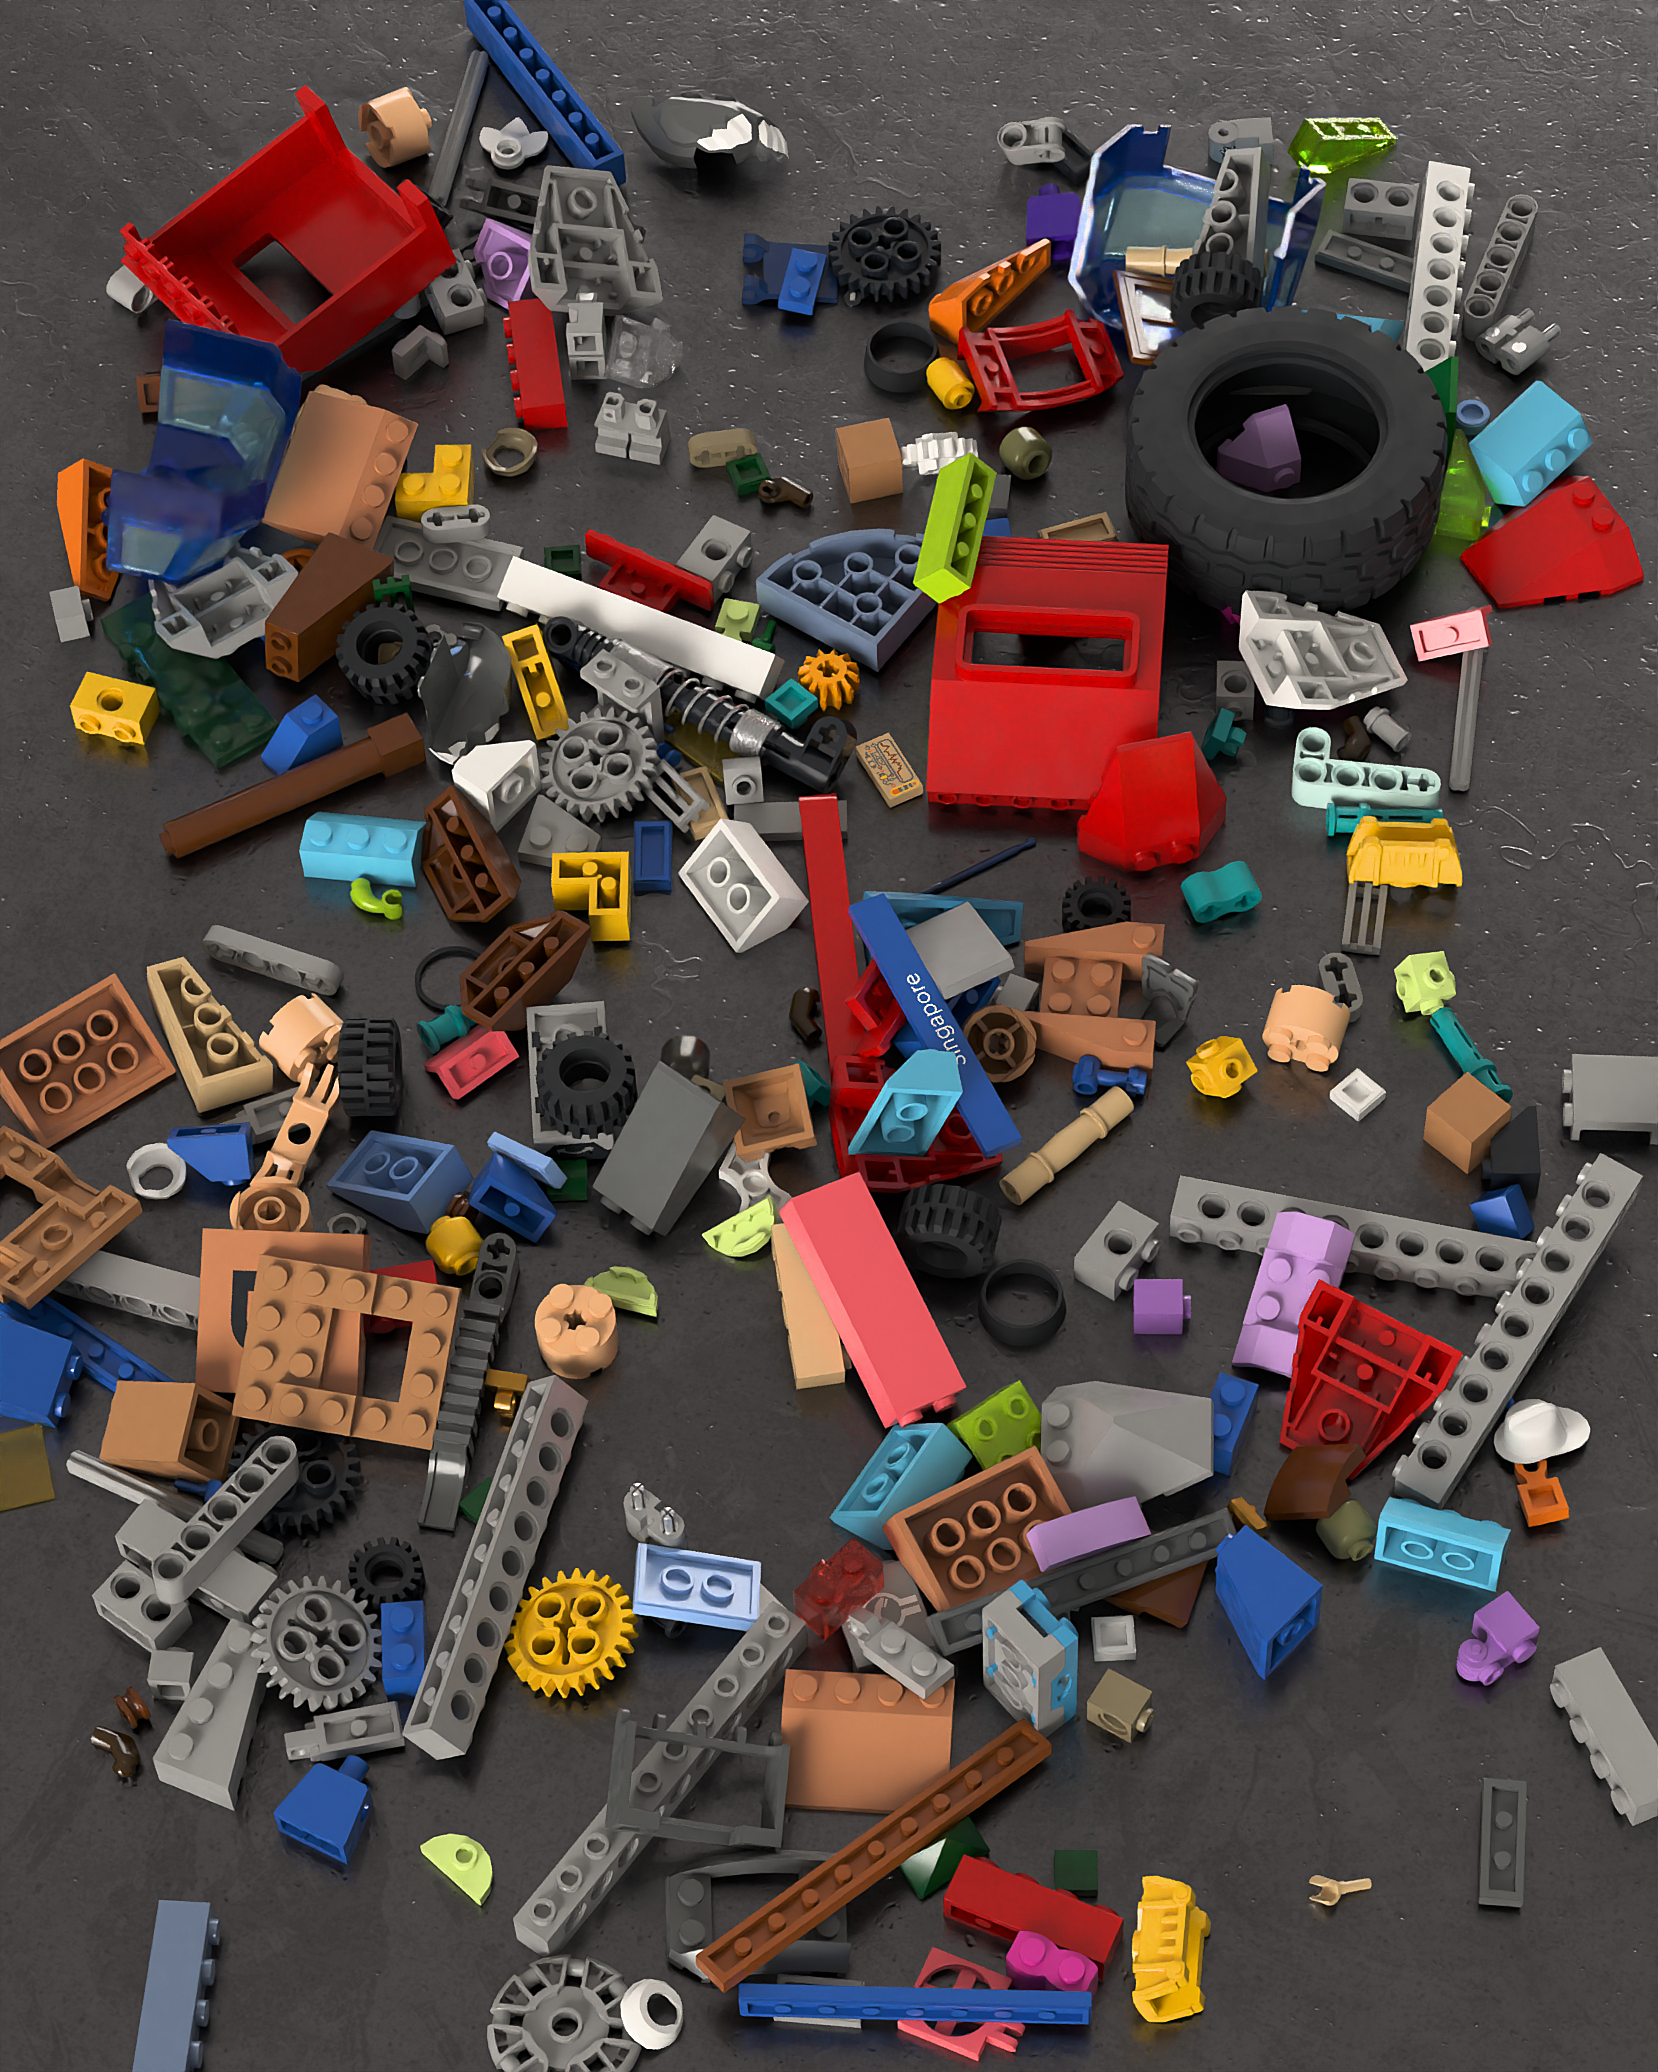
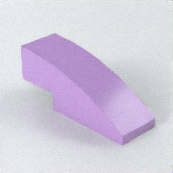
M1136 1496L1108 1502L1034 1526L1026 1534L1042 1573L1071 1562H1080L1152 1535Z

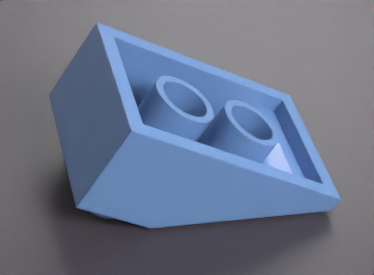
M371 1130L326 1186L329 1191L401 1229L430 1234L431 1225L445 1215L447 1206L452 1198L459 1192L463 1193L474 1180V1177L454 1145Z

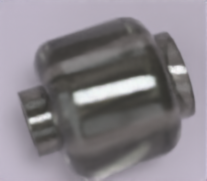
M681 1035L667 1040L661 1049L660 1061L690 1080L694 1074L708 1080L711 1054L708 1046L701 1039L694 1036Z

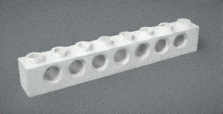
M1429 161L1422 185L1413 257L1414 263L1412 266V279L1402 350L1406 349L1419 362L1424 372L1444 360L1454 357L1456 341L1450 339L1451 335H1456L1459 314L1453 313L1454 308H1459L1462 297V288L1457 287V282H1462L1466 262L1460 261V256H1465L1469 238L1468 235H1463V230H1468L1472 212L1471 209H1466V204H1471L1475 184L1469 183L1470 168Z

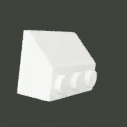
M721 818L678 872L686 886L737 953H742L786 930L809 902L753 826L746 822Z

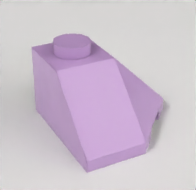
M486 218L473 252L477 264H481L486 281L483 284L486 297L509 310L508 302L532 299L535 296L532 291L528 266L532 235Z
M1286 404L1252 414L1243 423L1245 430L1233 442L1227 439L1218 447L1216 472L1225 479L1264 492L1287 488L1292 484L1300 482L1301 455L1289 408Z

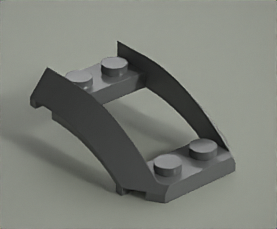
M804 1850L736 1852L701 1858L670 1874L665 1879L667 1961L681 1970L684 1967L701 1978V1983L711 1982L696 1966L695 1955L713 1943L712 1878L753 1873L799 1874L800 1880L835 1855L836 1852ZM846 1905L803 1935L801 1940H796L750 1975H811L815 1971L836 1973V1976L845 1977L852 1943L847 1942Z

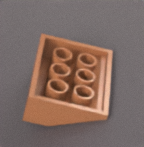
M309 391L261 522L317 546L320 545L328 532H331L373 550L418 423L385 409Z
M115 973L0 1040V1095L34 1141L46 1149L176 1073L174 1066Z
M1036 1445L894 1514L882 1527L901 1564L938 1613L1011 1587L1021 1579L1025 1582L1075 1563L1071 1562L1042 1573L1026 1536L1036 1525L1072 1514Z
M786 1669L781 1733L783 1737L782 1744L791 1746L785 1808L891 1814L951 1771L956 1702L955 1679H949L929 1697L922 1699L891 1675Z

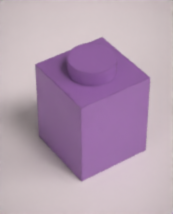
M1134 1279V1334H1182L1183 1319L1191 1318V1295H1183V1279Z

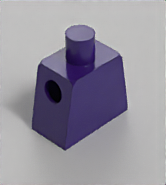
M1055 184L1043 185L1039 189V196H1033L1027 200L1026 247L1046 238L1051 241V260L1092 256L1093 231L1078 195L1073 192L1060 193L1059 187Z

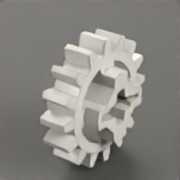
M957 432L924 434L921 438L915 439L916 444H909L907 447H901L899 450L902 457V467L904 469H919L920 475L939 474L940 468L970 452L978 457L976 440L972 438L958 439Z

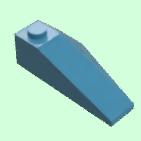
M864 891L863 900L884 893L905 930L969 902L1003 946L1021 941L1022 901L906 892ZM863 941L866 966H868L873 957Z

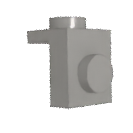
M421 325L405 339L399 340L391 350L395 374L404 380L408 379L429 359L442 368L449 364L445 339L440 334L430 332Z

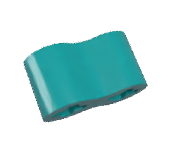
M1244 861L1231 862L1216 871H1203L1192 874L1182 882L1180 887L1194 919L1200 923L1213 921L1226 913L1243 912L1252 909L1262 898L1261 891L1252 872Z

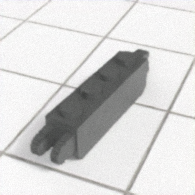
M466 178L465 187L476 192L481 191L485 193L482 203L471 199H461L460 208L480 213L488 219L529 229L534 228L540 196L539 189L496 179H488L485 182ZM632 224L634 230L639 229L643 237V240L641 242L643 244L646 229H644V227Z

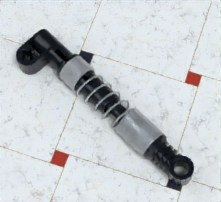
M563 616L552 618L544 626L543 641L551 651L585 666L602 649L606 650L660 686L661 701L663 700L668 703L665 710L666 717L670 716L678 708L682 710V725H686L689 722L698 727L699 734L706 731L714 735L715 743L720 740L729 743L730 750L741 755V757L759 756L762 767L770 765L823 794H828L836 785L856 745L857 731L848 720L833 716L822 717L814 724L806 741H803L788 733L786 727L773 718L771 719L754 708L749 709L746 704L738 706L733 704V700L729 695L718 696L714 687H701L697 678L685 681L684 674L680 669L674 670V667L669 663L667 664L620 638L612 640L595 630H591L581 621ZM569 627L572 634L571 640L568 644L563 645L561 633L565 628ZM674 673L681 675V684L673 680ZM691 681H695L698 685L693 690L685 687ZM831 730H835V733L840 736L837 742H834L833 738L829 736ZM820 743L827 744V747L837 751L835 756L832 757L819 750ZM776 745L792 753L790 757L775 749Z

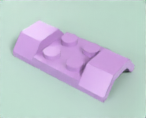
M1296 1211L1277 1212L1245 1314L1232 1365L1237 1367H1257L1291 1378L1293 1354L1296 1352L1299 1334L1300 1314L1319 1279L1340 1289L1355 1239V1233L1336 1222Z

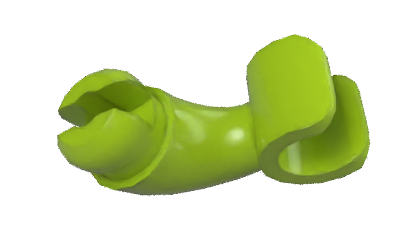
M357 878L351 883L352 890L350 891V896L357 907L372 913H384L387 918L392 920L399 919L403 915V909L400 905L403 900L398 890H388L382 895V899H378L373 895L370 882L367 879Z

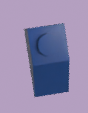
M315 694L286 713L263 751L261 760L277 776L328 754L343 744L338 716Z
M250 1122L172 1128L167 1138L168 1148L211 1182L222 1181L224 1185H239L245 1183L246 1179H251L255 1170Z
M496 1152L492 1154L475 1178L468 1204L534 1243L538 1241L557 1213L530 1173Z

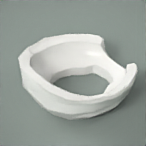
M164 1143L143 1146L132 1154L126 1165L134 1192L146 1199L169 1198L182 1189L187 1176L186 1161ZM153 1167H166L173 1173L172 1182L162 1190H144L139 1183V1179Z
M643 1979L634 1983L625 1992L620 2008L621 2018L629 2035L646 2049L659 2050L672 2044L679 2035L683 2024V2005L681 1997L664 1981ZM652 1994H662L675 2006L677 2015L675 2024L661 2026L650 2018L647 2011V2002Z

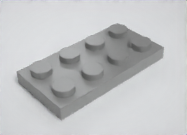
M387 515L373 547L374 551L394 559L395 582L402 581L401 575L409 574L412 591L500 611L504 603L497 595L513 556L522 560L525 557L523 547L486 538L451 543H431L424 539L421 523Z

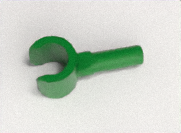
M774 620L768 621L763 635L760 638L753 639L752 646L775 654L776 646L770 643L777 625Z

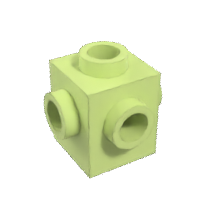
M1444 951L1409 955L1394 969L1397 979V994L1403 1000L1406 1013L1421 1011L1423 1015L1433 1014L1440 1008H1443L1456 995L1455 977L1449 971Z

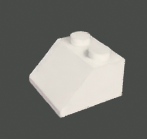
M531 740L476 746L467 756H462L452 769L454 786L493 825L496 833L542 789L536 744Z

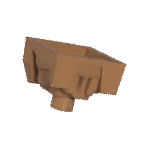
M799 1063L723 1082L727 1106L746 1118L734 1136L737 1156L745 1163L764 1158V1152L770 1153L775 1151V1149L783 1147L803 1149L818 1145L805 1092L804 1077Z

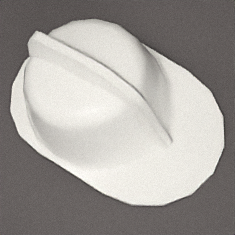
M1526 1399L1519 1401L1509 1409L1505 1415L1504 1422L1495 1432L1493 1443L1497 1453L1505 1460L1517 1464H1530L1582 1447L1589 1439L1590 1427L1588 1421L1580 1413L1569 1408L1558 1407L1539 1399Z

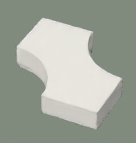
M733 1141L719 1169V1178L730 1183L739 1193L742 1200L739 1213L771 1196L775 1200L778 1212L776 1224L782 1223L783 1220L779 1211L791 1199L789 1193L778 1188L769 1176L768 1167L771 1161V1153L764 1152V1158L745 1163L737 1156L735 1141Z

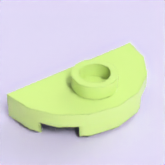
M768 1196L703 1233L702 1236L712 1248L727 1256L742 1257L754 1253L769 1241L771 1225L777 1222L778 1212L775 1200Z
M614 1266L610 1267V1271L600 1273L594 1278L591 1276L584 1283L585 1286L595 1288L607 1294L611 1298L614 1307L657 1317L659 1304L654 1286L647 1280V1276L631 1267Z
M446 1834L433 1837L420 1846L421 1852L482 1906L491 1893L493 1871L490 1856L480 1843L468 1836Z

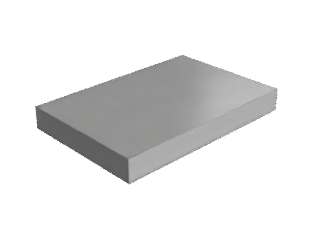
M969 902L905 930L944 1000L1015 968L1010 954Z

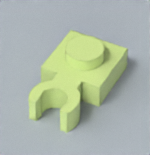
M725 598L715 625L716 632L741 642L742 640L751 642L761 614L760 604Z

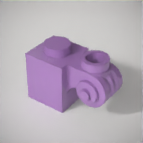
M1508 1591L1474 1614L1472 1633L1478 1640L1469 1639L1460 1645L1456 1663L1459 1675L1466 1680L1481 1681L1484 1685H1489L1501 1676L1505 1667L1514 1661L1521 1663L1527 1660L1537 1649L1536 1645L1540 1627Z

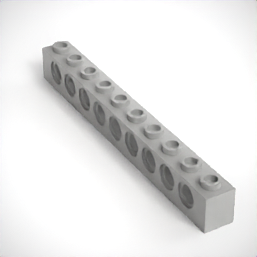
M1602 1153L1599 1154L1593 1165L1589 1162L1584 1165L1576 1180V1184L1580 1185L1574 1196L1567 1194L1563 1198L1556 1212V1215L1560 1218L1553 1229L1546 1226L1536 1243V1248L1540 1250L1533 1261L1526 1258L1515 1278L1519 1283L1513 1293L1506 1290L1495 1309V1312L1499 1314L1492 1326L1485 1323L1474 1343L1479 1347L1472 1358L1465 1356L1458 1365L1454 1377L1458 1380L1452 1390L1446 1389L1438 1397L1433 1410L1437 1411L1435 1417L1430 1424L1424 1421L1416 1432L1412 1442L1416 1444L1413 1452L1409 1457L1403 1454L1392 1472V1476L1396 1478L1395 1494L1402 1498L1415 1500L1422 1506L1442 1510L1638 1196L1643 1180L1642 1175ZM1592 1197H1598L1603 1199L1606 1205L1594 1207L1587 1200ZM1572 1229H1579L1586 1234V1237L1574 1239L1567 1232ZM1558 1261L1563 1263L1566 1269L1556 1272L1549 1269L1546 1264ZM1537 1293L1544 1296L1546 1301L1542 1304H1534L1526 1296ZM1510 1326H1519L1526 1331V1334L1515 1337L1510 1335L1506 1329ZM1497 1358L1502 1360L1506 1366L1496 1370L1488 1367L1485 1362L1488 1359ZM1470 1391H1478L1484 1395L1485 1399L1475 1403L1469 1401L1464 1395ZM1449 1424H1458L1465 1432L1461 1435L1453 1436L1448 1434L1444 1427ZM1428 1457H1437L1442 1460L1444 1465L1438 1469H1431L1424 1465L1423 1460Z
M1181 1175L1170 1216V1236L1177 1237L1189 1243L1203 1242L1214 1244L1225 1250L1240 1249L1256 1252L1263 1256L1270 1239L1277 1212L1296 1211L1336 1222L1355 1233L1345 1273H1366L1376 1275L1383 1280L1397 1279L1413 1282L1424 1288L1439 1287L1455 1290L1457 1293L1466 1296L1481 1295L1495 1298L1498 1301L1506 1290L1513 1293L1519 1283L1515 1278L1526 1258L1533 1261L1540 1250L1536 1248L1535 1242ZM1217 1215L1219 1218H1209L1207 1216ZM1248 1222H1255V1223H1258L1259 1225H1257V1226H1250V1225H1247L1246 1223H1248ZM1364 1245H1375L1378 1248L1371 1249L1365 1247ZM1405 1252H1413V1253H1415V1254H1417V1255H1416V1256H1408V1255H1406V1254H1404V1253H1405ZM1444 1260H1454L1457 1263L1449 1264L1446 1263ZM1558 1261L1546 1264L1549 1269L1556 1272L1566 1269V1266ZM1492 1267L1497 1271H1487L1484 1268ZM1537 1293L1526 1296L1534 1304H1542L1546 1301L1544 1296Z
M556 1375L527 1383L402 1733L403 1736L436 1760L464 1755L472 1742V1734L479 1714L485 1705V1696L492 1676L498 1668V1659L504 1642L509 1636L515 1610L523 1596V1587L529 1570L535 1562V1553L541 1536L547 1527V1519L553 1501L559 1493L561 1478L566 1465L570 1461L576 1435L583 1424V1415L588 1400Z
M772 1601L666 1731L692 1735L695 1720L706 1721L707 1725L706 1737L731 1741L734 1728L736 1726L742 1727L784 1676L786 1669L792 1666L808 1646L807 1622L775 1601ZM657 1741L632 1772L628 1808L661 1812V1816L670 1817L722 1751ZM607 1804L513 1918L517 1940L543 1958L560 1953L653 1838L650 1835L604 1829Z

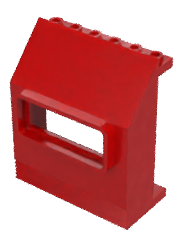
M306 85L295 93L305 114L304 117L148 239L145 237L142 240L131 222L119 230L126 242L123 249L127 254L120 261L238 377L320 371L425 289L429 282H433L435 277H439L440 273L445 272V269H450L451 264L456 263L454 253L428 197L408 179L396 187L400 196L395 193L346 147L326 103ZM274 241L281 245L333 295L298 324H295L239 270L241 266Z
M982 536L971 588L959 596H954L938 604L931 678L926 786L928 802H939L946 805L959 803L976 804L979 806H1014L1016 808L1037 807L1052 808L1054 810H1089L1091 807L1089 799L1093 792L1099 791L1102 785L1100 777L1115 748L1158 738L1169 544ZM976 632L1123 639L1125 641L1123 671L971 664L974 634Z

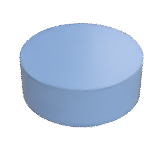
M1465 400L1457 405L1455 428L1465 435H1478L1489 425L1490 411L1488 407L1477 400Z

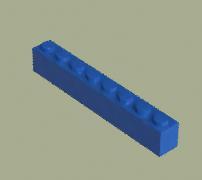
M464 0L467 27L573 166L579 169L609 171L612 173L617 186L626 183L624 153L507 1Z

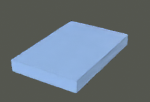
M639 1543L636 1551L632 1613L748 1631L759 1618L761 1562Z

